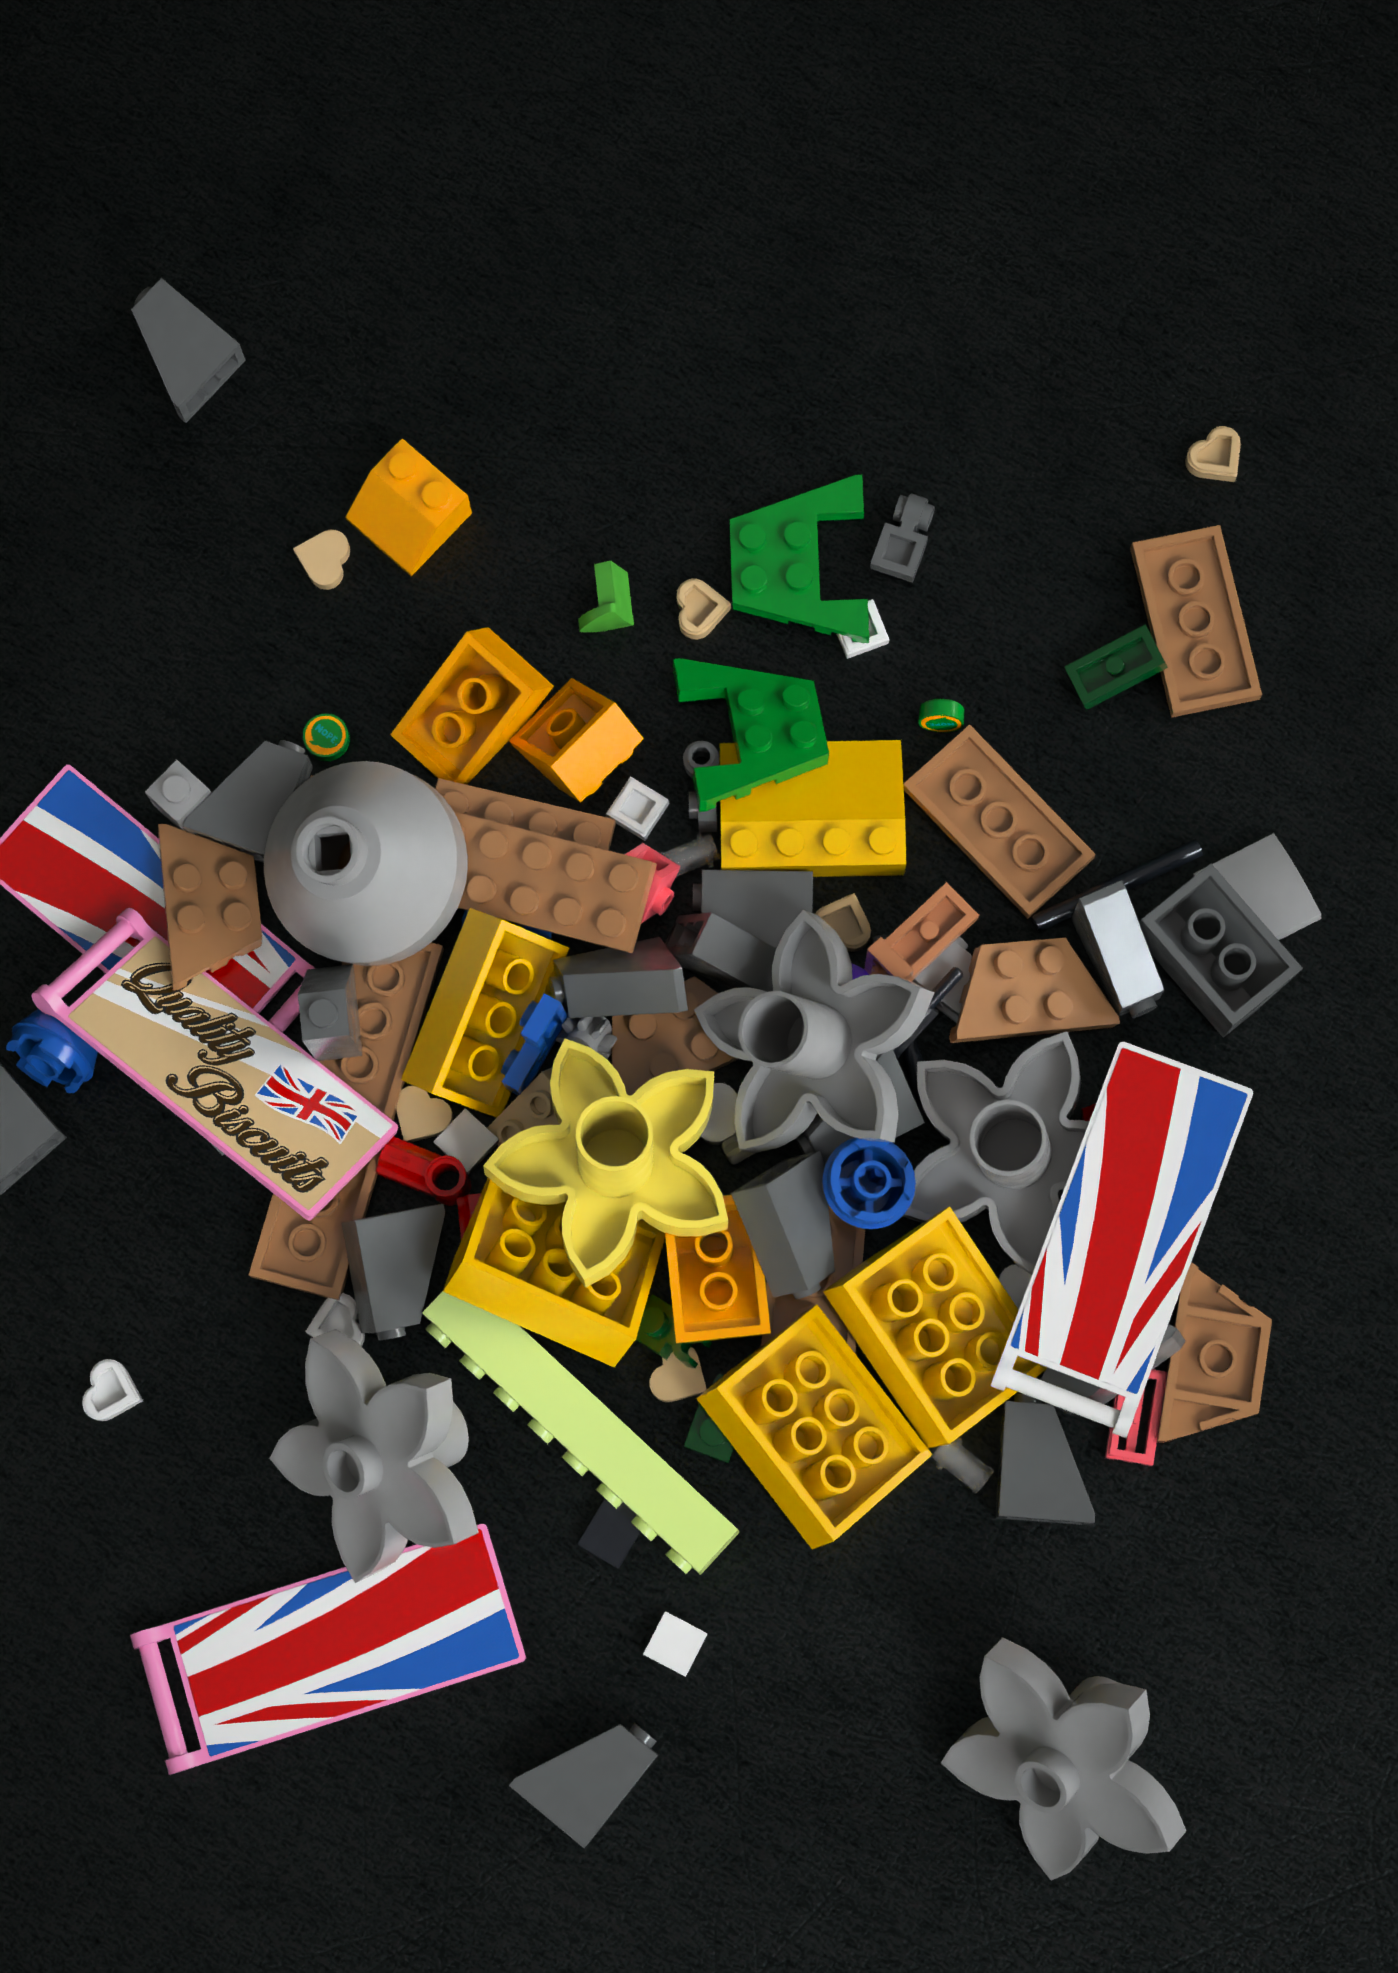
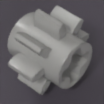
M604 1016L567 1017L562 1024V1032L556 1038V1041L562 1043L565 1038L588 1046L606 1059L611 1055L610 1049L617 1041V1037L611 1035L612 1027L610 1021Z

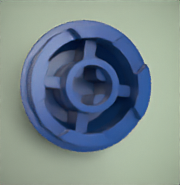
M37 1009L13 1026V1036L7 1043L6 1049L17 1052L21 1058L16 1066L36 1082L48 1087L53 1080L66 1085L64 1087L66 1093H75L83 1082L89 1081L92 1078L98 1051L55 1017Z
M852 1138L845 1141L831 1153L825 1164L822 1181L826 1200L834 1213L846 1223L863 1229L883 1228L899 1220L910 1207L916 1186L913 1167L906 1154L892 1142L868 1141L860 1138Z

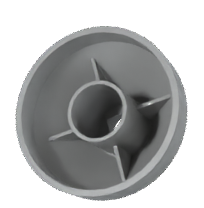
M369 761L350 762L330 767L317 773L300 785L288 797L275 817L269 831L264 854V876L268 897L277 917L286 930L302 945L319 955L360 966H378L403 960L419 952L435 940L451 921L459 906L468 871V855L463 830L457 816L445 798L431 785L413 774L392 765ZM350 841V861L344 869H338L340 853Z

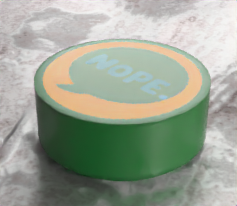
M949 699L928 700L919 707L918 723L922 728L933 732L957 731L964 726L965 709L960 703Z
M319 714L308 721L303 731V741L308 752L320 761H333L340 758L347 751L350 743V736L345 723L333 714Z

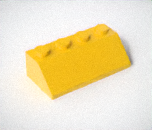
M470 908L401 1080L431 1094L497 1118L505 1110L511 1092L502 1083L505 1075L501 1074L502 1066L513 1049L520 1051L525 1043L520 1034L524 1028L519 1025L521 1017L532 1001L539 1003L544 993L549 996L551 995L549 977L555 976L553 960L566 957L569 947L500 918Z

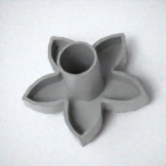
M802 910L785 930L776 948L772 964L773 991L767 992L751 987L732 988L712 996L694 1009L705 1034L717 1048L732 1057L753 1062V1067L740 1085L735 1101L734 1125L739 1150L758 1153L779 1148L803 1133L817 1113L824 1122L839 1132L868 1141L895 1143L898 1122L896 1092L890 1077L876 1061V1057L879 1054L899 1047L912 1036L923 1021L934 992L906 979L890 975L872 974L860 976L852 980L851 960L847 948L837 932L818 915Z
M1067 1031L1040 1040L1024 1051L1012 1064L1001 1088H997L981 1071L967 1064L948 1060L917 1062V1089L923 1110L934 1128L945 1139L950 1141V1144L929 1154L915 1168V1194L910 1207L902 1217L924 1223L943 1209L950 1207L958 1220L965 1222L988 1209L992 1231L1002 1250L1018 1267L1031 1275L1033 1274L1060 1202L1059 1197L1063 1194L1090 1122L1069 1120L1079 1100L1081 1076L1078 1056Z
M336 1329L311 1338L305 1362V1375L309 1401L317 1418L286 1432L278 1440L269 1459L284 1477L300 1490L316 1496L330 1495L333 1498L332 1528L334 1539L341 1559L354 1582L357 1583L396 1562L404 1551L408 1540L418 1545L436 1548L456 1544L479 1533L472 1506L457 1478L448 1469V1467L462 1460L466 1454L469 1442L466 1421L459 1408L453 1402L451 1378L432 1373L414 1374L386 1386L382 1374L371 1356L355 1340Z
M1002 1638L984 1656L980 1674L981 1698L989 1717L982 1718L970 1726L951 1746L941 1764L961 1782L979 1793L995 1799L1017 1800L1021 1804L1019 1824L1023 1839L1034 1860L1052 1881L1070 1873L1096 1844L1099 1836L1110 1844L1128 1851L1145 1854L1170 1852L1186 1832L1178 1809L1164 1787L1150 1773L1128 1760L1140 1747L1148 1733L1150 1711L1146 1689L1121 1684L1106 1677L1094 1676L1083 1680L1068 1695L1058 1676L1045 1662L1028 1649L1005 1638Z

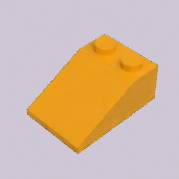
M489 627L467 631L390 735L437 778L467 785L530 719L554 685Z
M732 1195L723 1196L729 1220L727 1230L704 1236H676L665 1233L676 1344L771 1334L765 1275Z

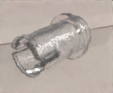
M701 833L696 834L698 839L666 852H660V854L681 866L677 876L706 864L710 868L714 867L712 862L721 858L711 833L703 837Z
M957 1438L948 1445L938 1446L931 1456L937 1462L936 1468L941 1470L944 1467L972 1489V1492L975 1494L984 1486L994 1472V1469L989 1468L961 1445L963 1440Z

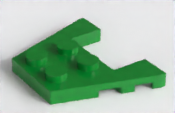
M854 475L730 519L733 610L786 624L791 621L814 627L816 632L831 635L833 632L852 637L854 642L869 643L868 599L821 601L817 522L864 519L862 475Z
M681 658L673 660V674L679 702L726 699L738 764L694 768L693 782L699 812L716 808V802L734 796L737 800L750 795L752 788L772 780L778 784L828 764L829 750L814 681Z

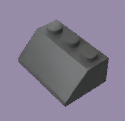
M1212 863L1139 922L1151 955L1223 1038L1257 1011L1303 969Z

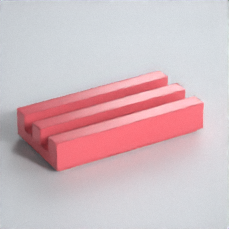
M1153 1369L1148 1378L1155 1380L1144 1454L1135 1452L1144 1398L1143 1391L1127 1435L1125 1450L1117 1449L1119 1436L1112 1433L1114 1428L1109 1427L1105 1458L1153 1466L1167 1372ZM1121 1395L1115 1396L1113 1408L1121 1410L1125 1397Z

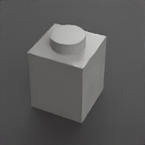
M176 760L145 793L152 804L178 829L186 831L183 827L186 817L211 794V791L183 764Z

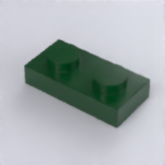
M1146 624L1064 666L1086 710L1168 668Z

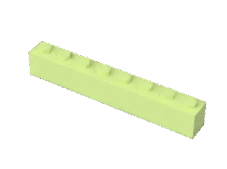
M443 1291L422 1312L431 1322L425 1328L427 1332L445 1348L453 1342L465 1354L459 1361L479 1380L487 1374L499 1386L493 1393L510 1410L514 1412L521 1406L532 1416L533 1419L527 1425L543 1441L548 1444L555 1438L565 1447L567 1451L562 1458L576 1472L583 1476L589 1470L602 1483L596 1490L616 1509L622 1503L627 1505L636 1514L631 1523L650 1541L657 1535L661 1537L671 1547L665 1555L685 1574L694 1568L701 1575L739 1534L738 1529L519 1325Z

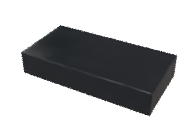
M604 1499L578 1545L619 1569L641 1533L631 1523L636 1514L624 1503L616 1509Z

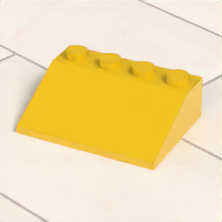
M901 740L827 741L829 750L827 765L778 784L772 780L752 788L750 795L737 800L734 796L721 800V869L813 872V877L904 875L906 868V831ZM720 743V765L738 764L735 744Z
M487 1178L455 1254L443 1292L615 1367L636 1340L664 1243L665 1233L643 1220L637 1221L634 1242L625 1259L609 1275L585 1288L571 1268L563 1246L562 1216L566 1202L546 1205L524 1202L504 1192L491 1179Z
M950 1207L943 1209L865 1260L823 1291L927 1448L950 1444L1017 1393V1391L1005 1387L1004 1391L991 1387V1383L1019 1309ZM1017 1356L1012 1369L1036 1378L1047 1367Z
M817 1304L750 1354L696 1398L811 1549L834 1542L933 1455Z

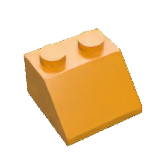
M401 439L370 471L346 515V520L412 576L472 514L468 495L404 439Z
M571 678L509 742L558 789L581 803L587 796L598 790L602 781L618 764L623 763L632 755L634 748L644 738L614 701Z

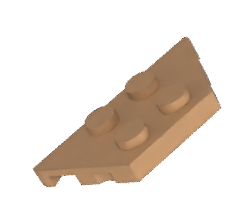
M158 824L173 990H180L187 986L188 980L207 970H210L212 973L227 965L231 958L244 956L262 946L254 856L176 827Z
M1066 937L985 944L974 949L969 966L970 978L963 987L959 1003H962L957 1024L951 1029L949 1037L950 1043L1066 1031L1112 1028L1120 1024V1020Z
M694 976L684 981L688 1011L612 1016V1035L617 1037V1041L612 1047V1065L618 1071L628 1095H633L647 1081L665 1072L683 1069L715 1071L739 1059L717 1048L705 1034L694 1009L718 993Z
M1192 1262L1177 1299L1173 1327L1179 1330L1186 1341L1178 1352L1168 1358L1167 1377L1157 1442L1161 1443L1259 1413L1272 1319L1255 1307H1250L1244 1303L1237 1294L1226 1286L1219 1285L1198 1269L1199 1267Z

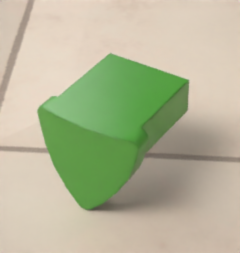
M612 561L594 564L599 607L588 611L578 619L579 631L602 632L633 626L634 620L628 572Z

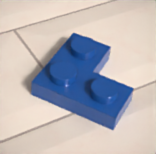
M545 993L539 1003L532 1001L523 1013L519 1025L524 1027L520 1034L525 1043L520 1051L516 1049L511 1051L501 1069V1074L505 1075L502 1080L503 1085L507 1090L518 1096L532 1083L555 1044L557 1036L562 1032L563 1022L568 1017L561 1002Z

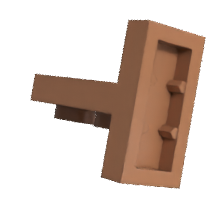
M946 882L885 940L880 937L867 949L864 969L869 975H890L912 982L978 919L979 914Z

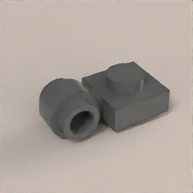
M912 493L909 497L900 495L893 514V521L899 522L900 527L885 523L870 563L871 569L913 583L928 542V536L917 532L919 529L928 531L935 511V506L928 504L927 498Z
M707 741L691 743L683 754V765L686 773L693 778L694 768L720 765L719 753L716 747ZM698 757H705L709 760L703 765L694 762ZM689 791V819H698L699 833L717 832V808L699 812L695 791Z

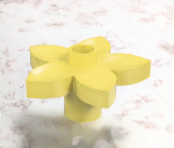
M564 1038L553 1062L550 1080L553 1111L560 1125H540L518 1132L502 1143L483 1165L484 1173L504 1192L524 1202L540 1205L566 1202L562 1216L563 1246L571 1268L585 1288L609 1275L625 1259L634 1242L637 1221L641 1219L664 1233L676 1236H704L728 1229L729 1220L723 1195L713 1176L701 1163L683 1154L699 1139L707 1126L713 1108L714 1071L683 1069L665 1072L647 1081L633 1095H628L618 1071L605 1057L588 1046Z

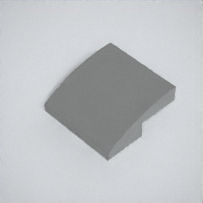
M1274 833L1212 864L1278 940L1321 919V912L1308 887ZM1203 869L1193 873V876H1196Z

